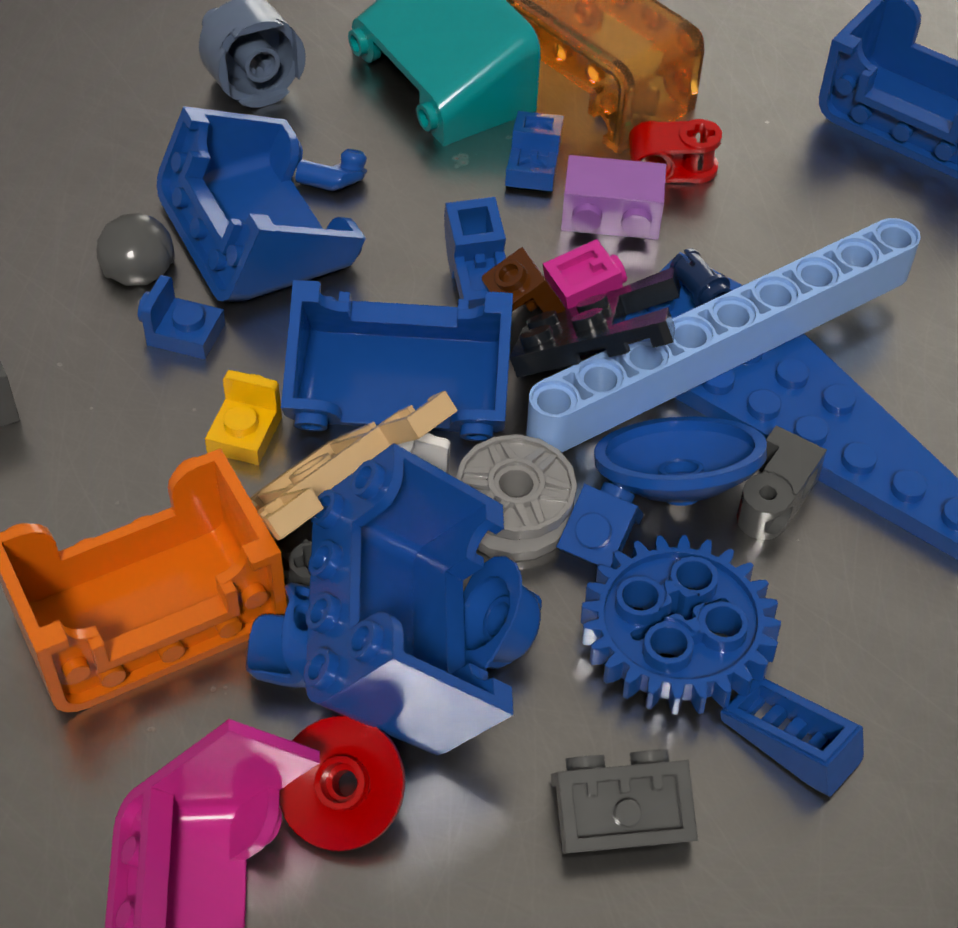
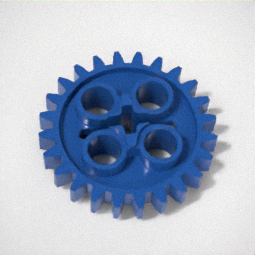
M662 535L657 536L655 550L651 551L640 541H635L632 558L620 551H615L613 553L612 568L604 565L597 567L596 582H588L585 602L582 603V643L591 646L589 662L591 665L605 664L603 681L606 684L621 678L625 680L624 698L628 699L639 690L646 692V708L652 709L661 697L669 700L672 714H678L682 700H691L698 714H704L708 697L712 696L723 708L729 706L732 690L746 697L750 693L753 679L764 680L768 663L773 662L778 645L777 639L781 627V621L775 619L778 606L777 599L766 598L769 584L767 580L751 581L754 567L751 562L735 568L732 565L734 550L728 549L719 557L712 555V541L708 539L702 543L698 550L691 549L687 535H682L678 546L671 548ZM633 608H643L645 610H635ZM714 633L725 634L728 637L718 636ZM658 654H671L674 658H666Z

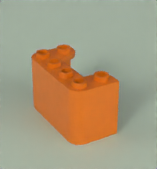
M221 448L199 457L186 459L179 464L168 481L171 508L153 515L139 517L130 524L97 537L83 539L74 546L58 551L56 542L49 529L40 524L21 523L0 532V583L52 703L57 710L67 713L91 708L248 641L252 624L258 616L264 614L285 615L287 600L281 551Z

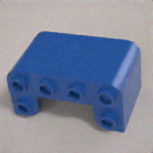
M871 0L832 39L819 94L821 112L829 121L958 180V60L915 43L921 24V14L913 0Z
M393 443L373 459L362 463L355 472L335 485L331 490H326L318 496L324 509L311 518L313 525L311 557L308 565L310 572L309 609L306 615L308 641L304 681L306 683L307 696L311 702L357 722L377 727L385 734L426 752L440 755L447 753L513 716L512 686L495 678L488 679V671L471 663L466 665L463 580L484 567V557L476 552L480 541L488 530L497 534L504 529L503 504Z

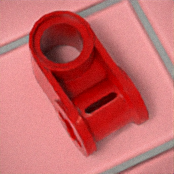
M706 119L641 122L630 131L628 136L631 161L666 164L665 183H706L717 175L719 163L715 157V150L721 144L723 132L715 122ZM697 133H700V140H699V142H697V139H696V134H697ZM698 160H700V163L702 164V168L700 170L697 169Z

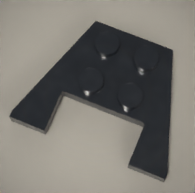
M675 267L607 294H599L584 299L576 304L575 307L558 314L552 310L528 319L526 321L527 326L522 328L509 357L517 378L577 365L581 362L580 356L604 348L607 351L608 357L626 354L630 351L628 344L650 338L652 347L673 343L675 325L668 307L626 321L625 318L628 314L679 298L681 285Z

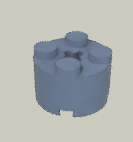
M231 0L219 8L210 9L202 19L203 28L199 38L200 58L205 68L229 97L239 101L242 105L258 108L272 105L282 100L290 92L287 88L295 77L300 79L304 71L306 53L302 40L273 6L266 0Z

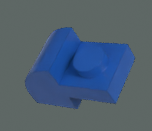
M496 197L445 203V241L451 279L456 280L460 299H469L470 309L485 303L486 291L490 292L482 281L483 274L506 259L504 252L506 237Z

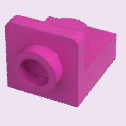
M598 239L543 263L544 277L566 309L575 307L576 304L589 297L607 294L622 288L623 283L627 282L626 271L621 260L615 254L609 256Z

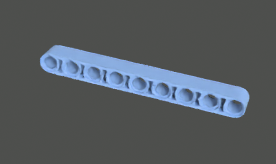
M888 218L881 220L673 318L672 320L675 325L673 343L652 347L650 338L628 344L630 351L626 354L608 357L605 350L577 365H573L539 381L529 392L526 436L541 439L561 452L567 451L901 286L908 279L921 239L920 231L915 225L903 219Z

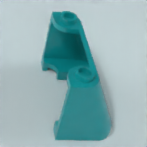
M377 0L352 22V30L348 32V40L353 53L366 62H373L379 60L381 50L420 91V104L416 108L418 121L421 127L426 132L430 131L443 147L516 119L518 111H537L541 56L538 36L531 24L506 0Z

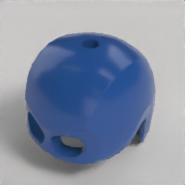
M290 582L284 586L286 595L289 598L285 615L264 614L258 616L253 622L247 647L246 670L255 679L284 687L306 688L304 681L308 641L306 615L309 609L310 586Z

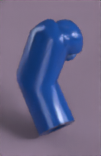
M347 149L341 154V164L333 166L301 159L296 170V183L329 191H337L363 180L367 173V169L364 168L367 156L362 151Z

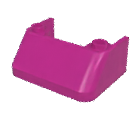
M228 719L133 788L123 800L114 823L105 928H245L247 859L261 851L266 844L271 843L279 832L282 822V812L279 807V790L320 763V751Z

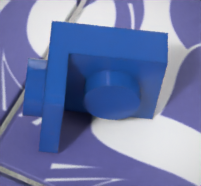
M160 275L151 291H146L142 295L138 306V319L143 323L147 346L206 360L226 324L224 309L175 298L172 277Z

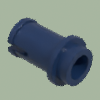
M694 248L684 250L685 255L691 260L690 263L679 253L670 264V268L675 267L678 279L693 294V303L696 307L732 291L729 279L723 274H716Z

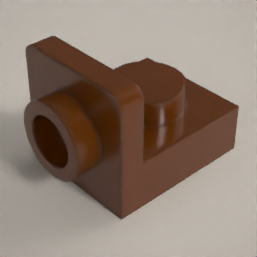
M523 247L482 276V281L490 292L513 293L512 312L523 304L526 305L530 312L538 307L543 312L554 310L557 314L567 310Z

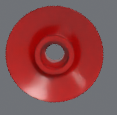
M346 716L321 719L303 729L292 741L320 751V763L279 790V805L285 820L303 840L322 849L346 851L357 849L373 842L393 823L404 798L405 771L396 746L381 729L365 725ZM351 771L356 776L357 787L353 794L345 796L339 789V780L344 773Z

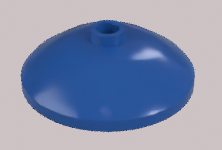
M696 416L659 418L631 424L607 434L595 446V466L606 479L622 489L650 500L667 502L676 506H686L694 504L699 500L722 494L752 477L767 459V442L758 430L732 420Z

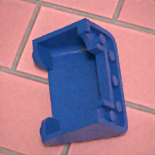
M183 106L159 168L157 193L162 206L218 301L242 303L290 287L293 280L308 281L345 269L354 263L362 251L366 237L351 218L336 217L331 220L326 229H323L291 180L299 161L303 157V149L296 133L286 119Z
M293 280L281 409L284 415L295 420L294 427L306 431L327 430L328 424L365 426L375 422L377 426L395 412L410 405L416 410L428 402L431 396L446 390L458 411L432 430L460 432L462 439L470 441H486L493 438V433L505 429L513 293L486 291L485 303L470 309L469 299H458V307L352 301L350 292L339 291V299L337 301L334 297L321 294L320 281Z

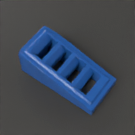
M766 678L763 681L753 679L749 695L745 697L737 694L729 702V706L720 712L721 721L803 782L829 797L836 792L863 760L864 741L862 726ZM765 703L772 706L761 719L754 716ZM786 718L791 720L783 730L778 728ZM809 734L812 738L807 743L802 741Z

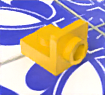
M227 370L223 378L225 400L205 437L206 451L209 453L221 448L226 458L259 466L282 419L279 384L275 380L264 378L257 374Z

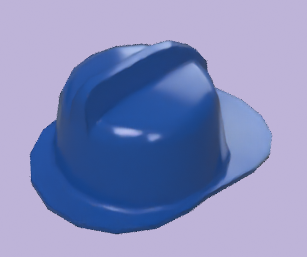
M506 556L493 557L484 562V567L471 576L463 592L466 665L471 663L483 670L487 668L499 669L522 657L532 646L538 634L541 621L542 600L539 595L522 585V575L517 563Z

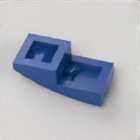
M526 111L517 112L512 135V148L506 168L505 186L553 191L564 116Z

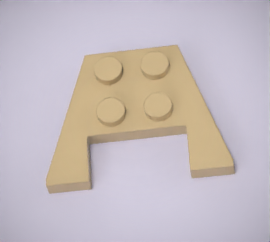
M446 390L431 396L428 402L416 410L410 405L395 412L377 426L375 422H372L325 443L249 498L271 536L276 540H282L324 509L318 499L322 492L331 490L335 485L355 472L362 463L373 459L393 443L398 445L420 439L458 410Z

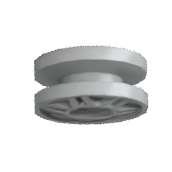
M519 434L495 436L475 445L461 460L456 478L503 504L504 529L497 534L488 530L480 541L477 550L488 557L506 556L514 562L537 559L555 550L574 508L573 504L577 491L574 469L559 449L545 441Z

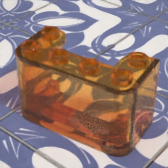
M506 0L534 28L540 44V60L590 94L588 113L593 117L602 116L608 129V133L603 135L602 143L617 154L629 148V133L641 122L676 121L696 108L704 58L703 35L690 21L657 0Z

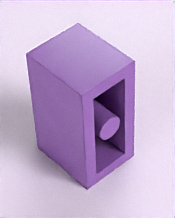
M569 155L561 231L659 240L664 207L666 164Z

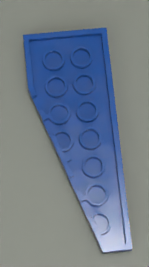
M679 252L688 263L691 262L685 254ZM672 260L661 271L669 269ZM728 278L730 281L731 290L743 286L742 284ZM679 280L681 285L679 298L628 314L625 321L667 307L673 319L696 308L693 303V294ZM805 334L789 340L674 397L707 417L727 419L748 425L758 430L765 439H767L777 425L827 449L818 481L958 560V478ZM604 348V349L595 351V353L599 354V353L605 351L606 349Z

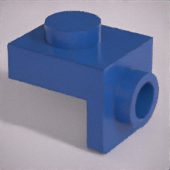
M608 482L603 483L601 490L584 484L556 547L562 552L597 567L604 565L612 568L613 553L615 551L622 552L634 523L640 525L644 516L640 508L633 504L635 495Z

